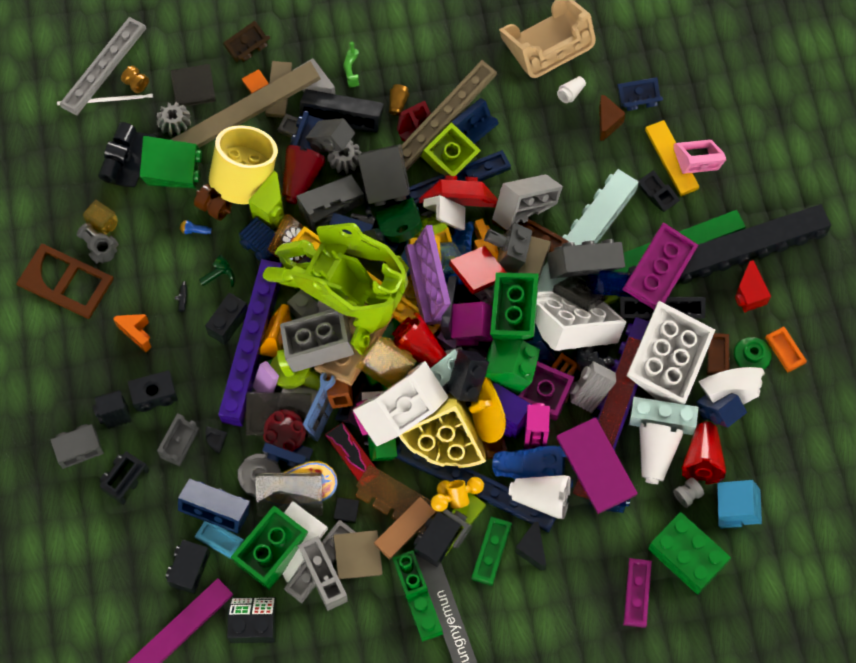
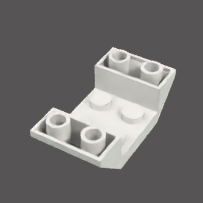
M426 361L407 372L408 376L374 399L369 398L353 409V412L376 446L400 436L434 413L449 398Z

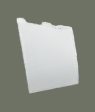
M757 367L736 368L716 373L698 382L713 403L733 393L739 396L744 405L759 397L760 388L763 383L761 377L765 375V372L762 368Z
M293 501L284 512L308 531L302 543L317 536L321 539L328 530L326 525ZM299 549L283 573L286 583L290 582L305 562Z

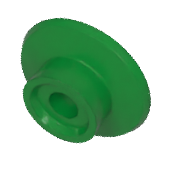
M747 337L736 344L734 359L741 368L757 367L764 370L772 360V352L768 344L762 339ZM750 351H755L757 354L753 355Z

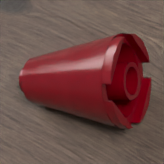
M288 145L285 154L282 196L290 204L298 202L297 195L308 192L325 163V157L320 153L308 148L307 151L300 150L301 146Z

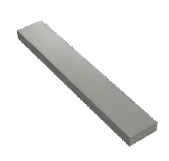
M129 17L60 102L61 108L77 116L143 34L146 26Z

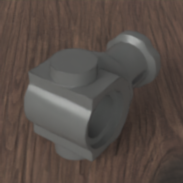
M85 223L79 228L77 236L87 243V248L91 251L89 256L96 264L98 262L103 264L114 258L117 252L116 247L119 244L112 236L108 237L105 234L97 233L91 223ZM102 248H108L106 251L100 252Z

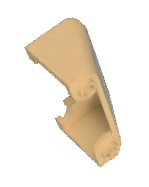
M555 0L551 6V17L521 33L514 24H509L499 29L502 40L530 77L538 78L587 52L594 46L596 38L591 15L574 0Z

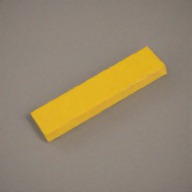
M662 120L647 126L645 131L680 197L699 190L700 186L693 173L682 174L673 147L676 141L665 121Z

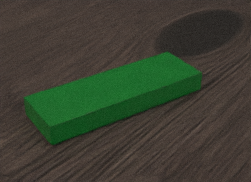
M491 516L471 580L493 586L512 522Z

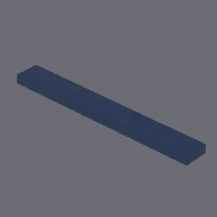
M400 440L396 448L397 459L442 481L464 480L467 486L470 478H481L484 482V489L481 493L473 495L530 524L539 522V528L548 533L556 520L555 517L513 501L512 496L509 495V487L468 467L458 468V466L446 465L443 467L427 462V459L417 453L414 454L402 440Z

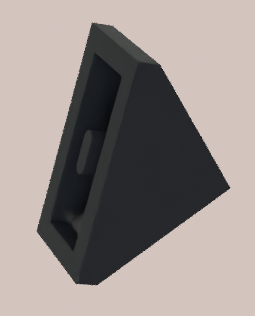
M534 522L516 546L515 553L542 571L546 569V560L539 522Z

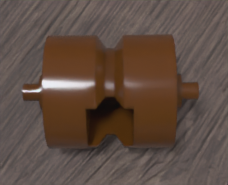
M209 183L205 184L200 190H197L194 200L195 207L204 212L208 211V214L218 221H221L227 214L231 213L230 209L233 203L222 199L221 194L214 188H211Z

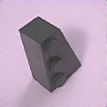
M352 175L297 195L300 215L312 232L316 231L318 226H325L330 223L334 213L344 215L365 203L364 193Z

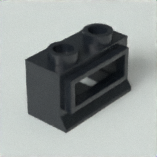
M127 451L123 455L119 454L113 462V469L110 473L105 472L100 479L102 491L122 505L126 502L123 496L129 488L134 490L137 487V478L141 472L148 473L150 471L146 463L140 461ZM129 461L134 463L116 489L112 488L111 485Z

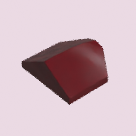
M425 100L400 112L397 132L402 141L405 142L431 114Z

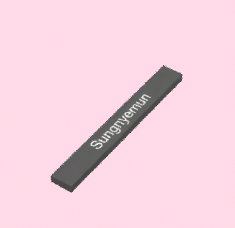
M415 554L442 627L443 637L452 662L477 663L442 564L440 563L436 567Z

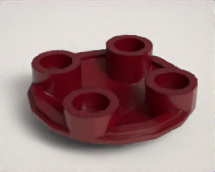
M286 409L277 410L266 420L263 438L265 442L292 452L299 448L305 440L306 429L303 426L304 421L294 411Z

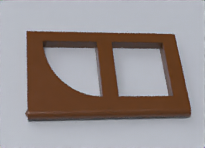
M41 244L16 285L90 319L114 278L45 244ZM47 254L69 264L54 290L47 287L42 278V265ZM78 269L101 279L86 306L63 295Z

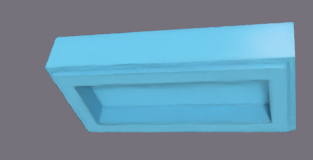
M206 521L203 522L195 535V539L232 559L233 553L244 542V539L232 532Z

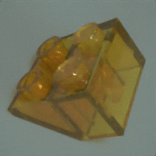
M380 336L368 347L356 367L389 389L407 375L417 360L412 358L413 356L410 352L396 347L391 339Z

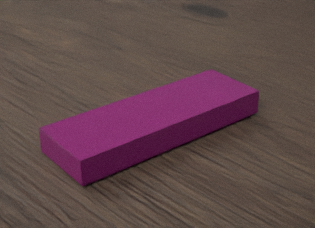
M629 558L624 626L647 627L652 563L650 560Z

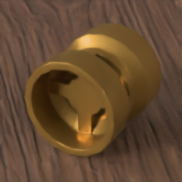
M135 66L128 67L121 75V81L126 85H130L131 90L135 93L142 92L149 83V78L144 74H140L139 69Z

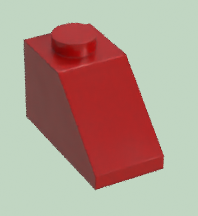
M754 260L749 262L735 295L736 302L739 307L742 306L744 313L767 305L771 297Z

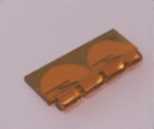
M370 464L356 485L359 489L355 495L357 498L367 504L370 503L372 498H375L376 500L372 507L388 515L391 508L395 511L391 516L394 520H397L419 497L431 506V500ZM424 525L417 534L423 535L427 527Z

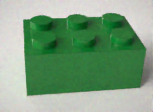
M681 512L650 543L648 548L654 556L697 595L701 593L731 559L723 549Z

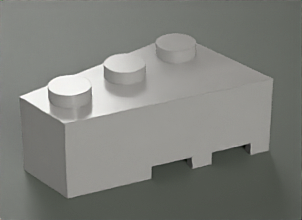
M546 174L503 183L492 220L506 230L514 222L518 223L521 221L525 223L532 214L536 213L539 215L558 203L563 186Z

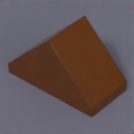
M601 95L599 104L600 141H604L624 123L626 114L605 95Z

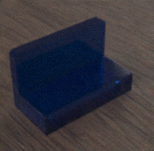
M602 270L599 272V275L589 274L586 282L594 294L631 297L630 294L622 289L632 273Z

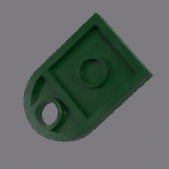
M413 197L375 212L380 230L384 233L386 242L389 243L407 241L416 236L423 227V222Z

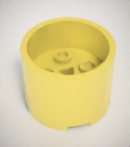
M232 126L221 131L216 138L209 173L210 187L220 193L221 198L236 204H249V199L274 171L278 153L275 141L264 131L250 126Z

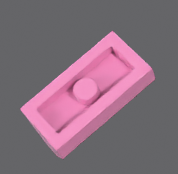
M712 140L674 143L673 146L682 174L719 170L726 161L724 152ZM707 148L709 154L691 156L686 150Z

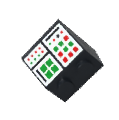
M276 597L231 598L227 629L229 642L275 643Z

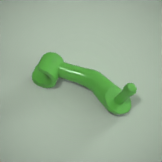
M354 42L349 43L351 50L347 52L343 64L349 88L360 86L358 74L353 75L352 64L359 54V51L354 49Z

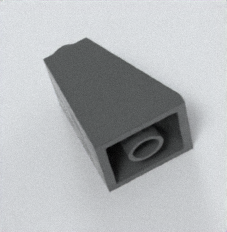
M401 144L362 152L357 155L369 204L374 203V206L387 204L386 200L394 199L395 202L407 199L406 196L410 194V188Z

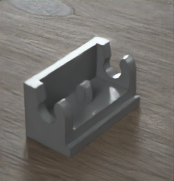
M177 413L157 450L160 458L180 467L200 430L194 421L191 420L189 422L184 419L183 415Z

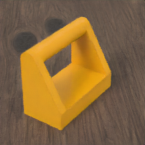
M281 304L271 317L260 346V355L275 357L278 350L284 349L280 324L292 321L288 305Z

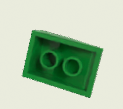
M273 506L233 553L231 558L238 567L266 589L270 590L286 570L299 549L298 545L302 544L308 531L277 507Z

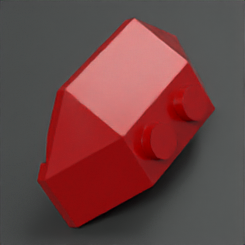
M445 176V179L438 180L418 198V203L423 204L424 199L441 195L462 206L495 208L498 201L483 182L478 181V177H465V181L457 180V176Z

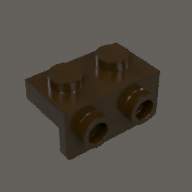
M253 21L222 44L236 63L240 60L244 63L253 56L251 54L257 49L260 52L268 46L267 41L270 39V36H266L257 22Z

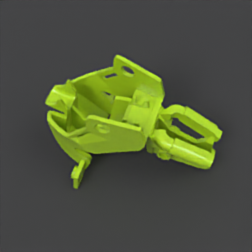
M354 223L318 226L316 231L321 244L317 251L314 249L313 244L307 240L280 245L274 254L279 257L284 267H267L263 272V278L269 282H278L285 286L300 288L339 313L356 317L353 322V326L356 329L350 343L360 355H364L370 344L369 335L388 324L408 286L407 271L409 267L401 256H396L387 245L363 234ZM342 230H348V231H350L352 234H347V233L343 232ZM347 253L368 260L386 262V264H382L381 272L384 274V280L381 286L371 279L357 258L344 254ZM306 255L312 260L307 263H296L289 258Z

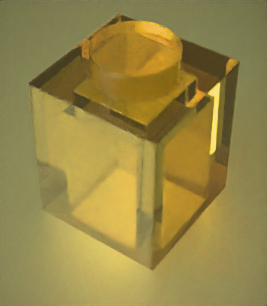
M97 200L83 214L86 223H91L93 228L102 234L107 235L117 226L118 219L115 212Z

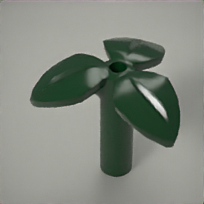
M221 255L212 264L216 269L199 279L200 283L205 286L220 275L227 274L230 278L231 287H234L235 283L234 272L229 267L228 261Z

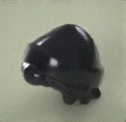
M598 346L576 348L574 361L580 374L593 361L609 370L615 365L614 359L605 353L603 347L599 349Z

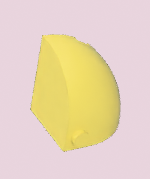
M451 393L447 394L449 398L434 413L399 436L402 442L414 454L417 453L427 459V462L435 465L465 468L486 462L482 439L477 435L473 417L465 401L457 400Z

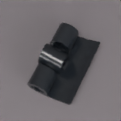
M120 122L112 142L109 141L106 146L105 159L98 177L104 182L114 185L136 187L140 177L143 136L155 137V134L139 133L133 125Z

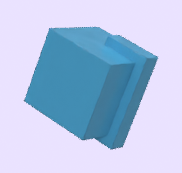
M753 480L720 482L717 484L718 524L720 528L742 527V523L744 525L762 524L761 490Z

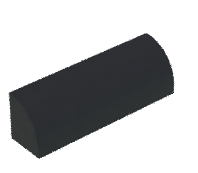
M306 89L300 101V116H303L304 111H308L310 116L323 120L344 118L353 129L378 133L384 103Z
M635 297L618 298L619 316L622 318H651L654 312L652 308ZM668 297L665 301L666 305L692 318H705V297Z

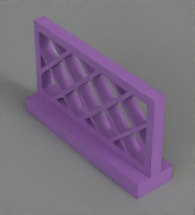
M426 225L415 243L406 245L405 252L419 313L427 325L441 324L442 315L451 302L432 225Z

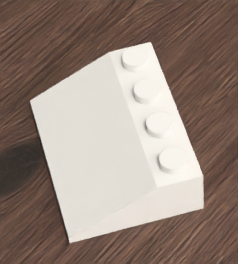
M589 288L538 292L535 323L542 339L553 350L560 351L619 342L626 321Z
M658 301L626 376L656 400L685 404L715 329Z

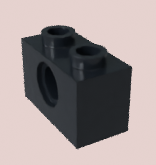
M170 370L127 381L133 406L137 412H147L152 410L153 407L160 405L169 406L174 401H178ZM152 390H158L156 395L149 396Z

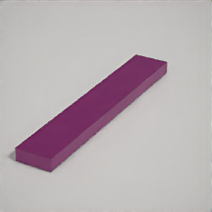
M217 578L127 663H162L234 596L233 593Z

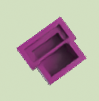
M485 302L453 304L451 338L456 340V346L472 347L479 346V342L491 343L493 341L490 335L492 305Z

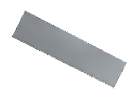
M341 520L335 524L321 542L332 565L336 562L333 535L355 533L353 529ZM306 563L302 565L284 588L287 593L300 603H303L316 587Z

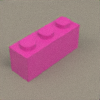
M533 403L527 406L524 449L547 446L550 406H545L543 403Z

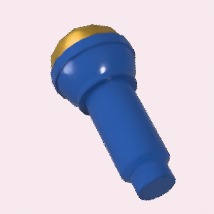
M189 220L183 221L180 225V230L184 234L194 232L207 235L212 232V228L195 225Z

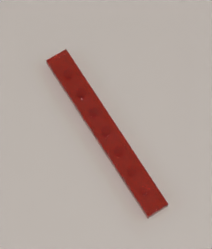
M628 337L615 374L616 383L608 393L598 421L612 447L635 386V382L626 375L641 340ZM578 479L573 494L589 499Z

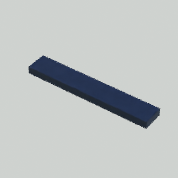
M501 150L468 163L456 176L457 180L465 181V177H478V181H484L511 170V165L504 151ZM441 174L409 187L410 194L406 198L413 197L417 207L423 205L418 203V198L438 180L445 179V175ZM392 199L393 202H394V204H397V203L402 202V201L395 202L394 199Z

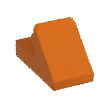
M145 314L121 315L113 318L116 326L145 353L152 347L149 342L150 336L142 330L149 323Z

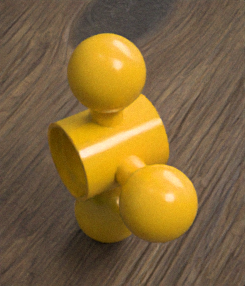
M472 477L468 480L466 486L464 480H454L451 482L443 480L437 485L438 494L431 499V506L437 512L447 509L448 503H450L451 508H463L470 503L468 493H481L484 489V482L479 477Z

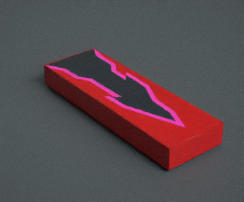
M343 422L325 434L327 440L362 487L380 475L377 468Z

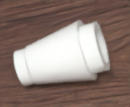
M578 76L561 85L557 91L558 98L563 103L573 102L586 86L585 80Z

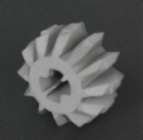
M168 102L167 107L161 106V112L157 113L158 127L161 128L164 134L168 132L171 137L174 133L179 135L180 131H187V126H191L190 112L184 105L179 106L177 102L173 106Z
M350 140L343 151H330L327 158L332 169L336 168L338 173L344 170L348 174L349 169L355 172L356 166H360L357 155L362 152L359 151L358 144L353 145V142Z

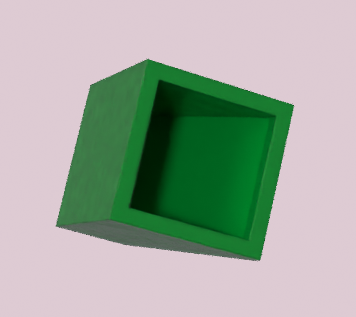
M143 136L140 177L150 186L196 188V182L199 183L200 181L198 163H201L202 151L193 143Z

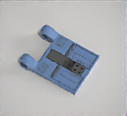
M322 373L320 376L321 386L303 422L305 429L313 440L317 442L333 410L327 397V390L336 383V378L332 375L329 381H325L327 378L326 373Z

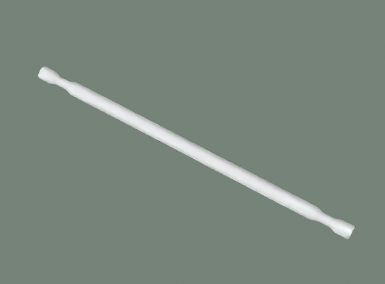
M153 94L90 99L88 103L142 99L146 97L153 98Z

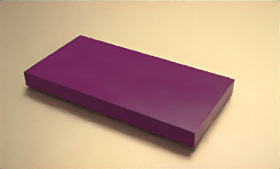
M663 222L622 290L654 310L658 301L665 303L699 245Z
M596 417L557 435L556 438L597 514L637 496L638 493Z

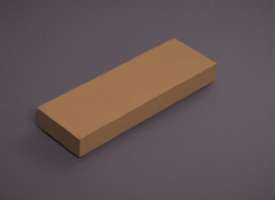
M419 497L374 542V545L390 560L427 523L428 519L436 514V511Z

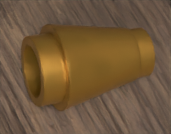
M395 84L390 89V114L400 115L410 95L408 87Z

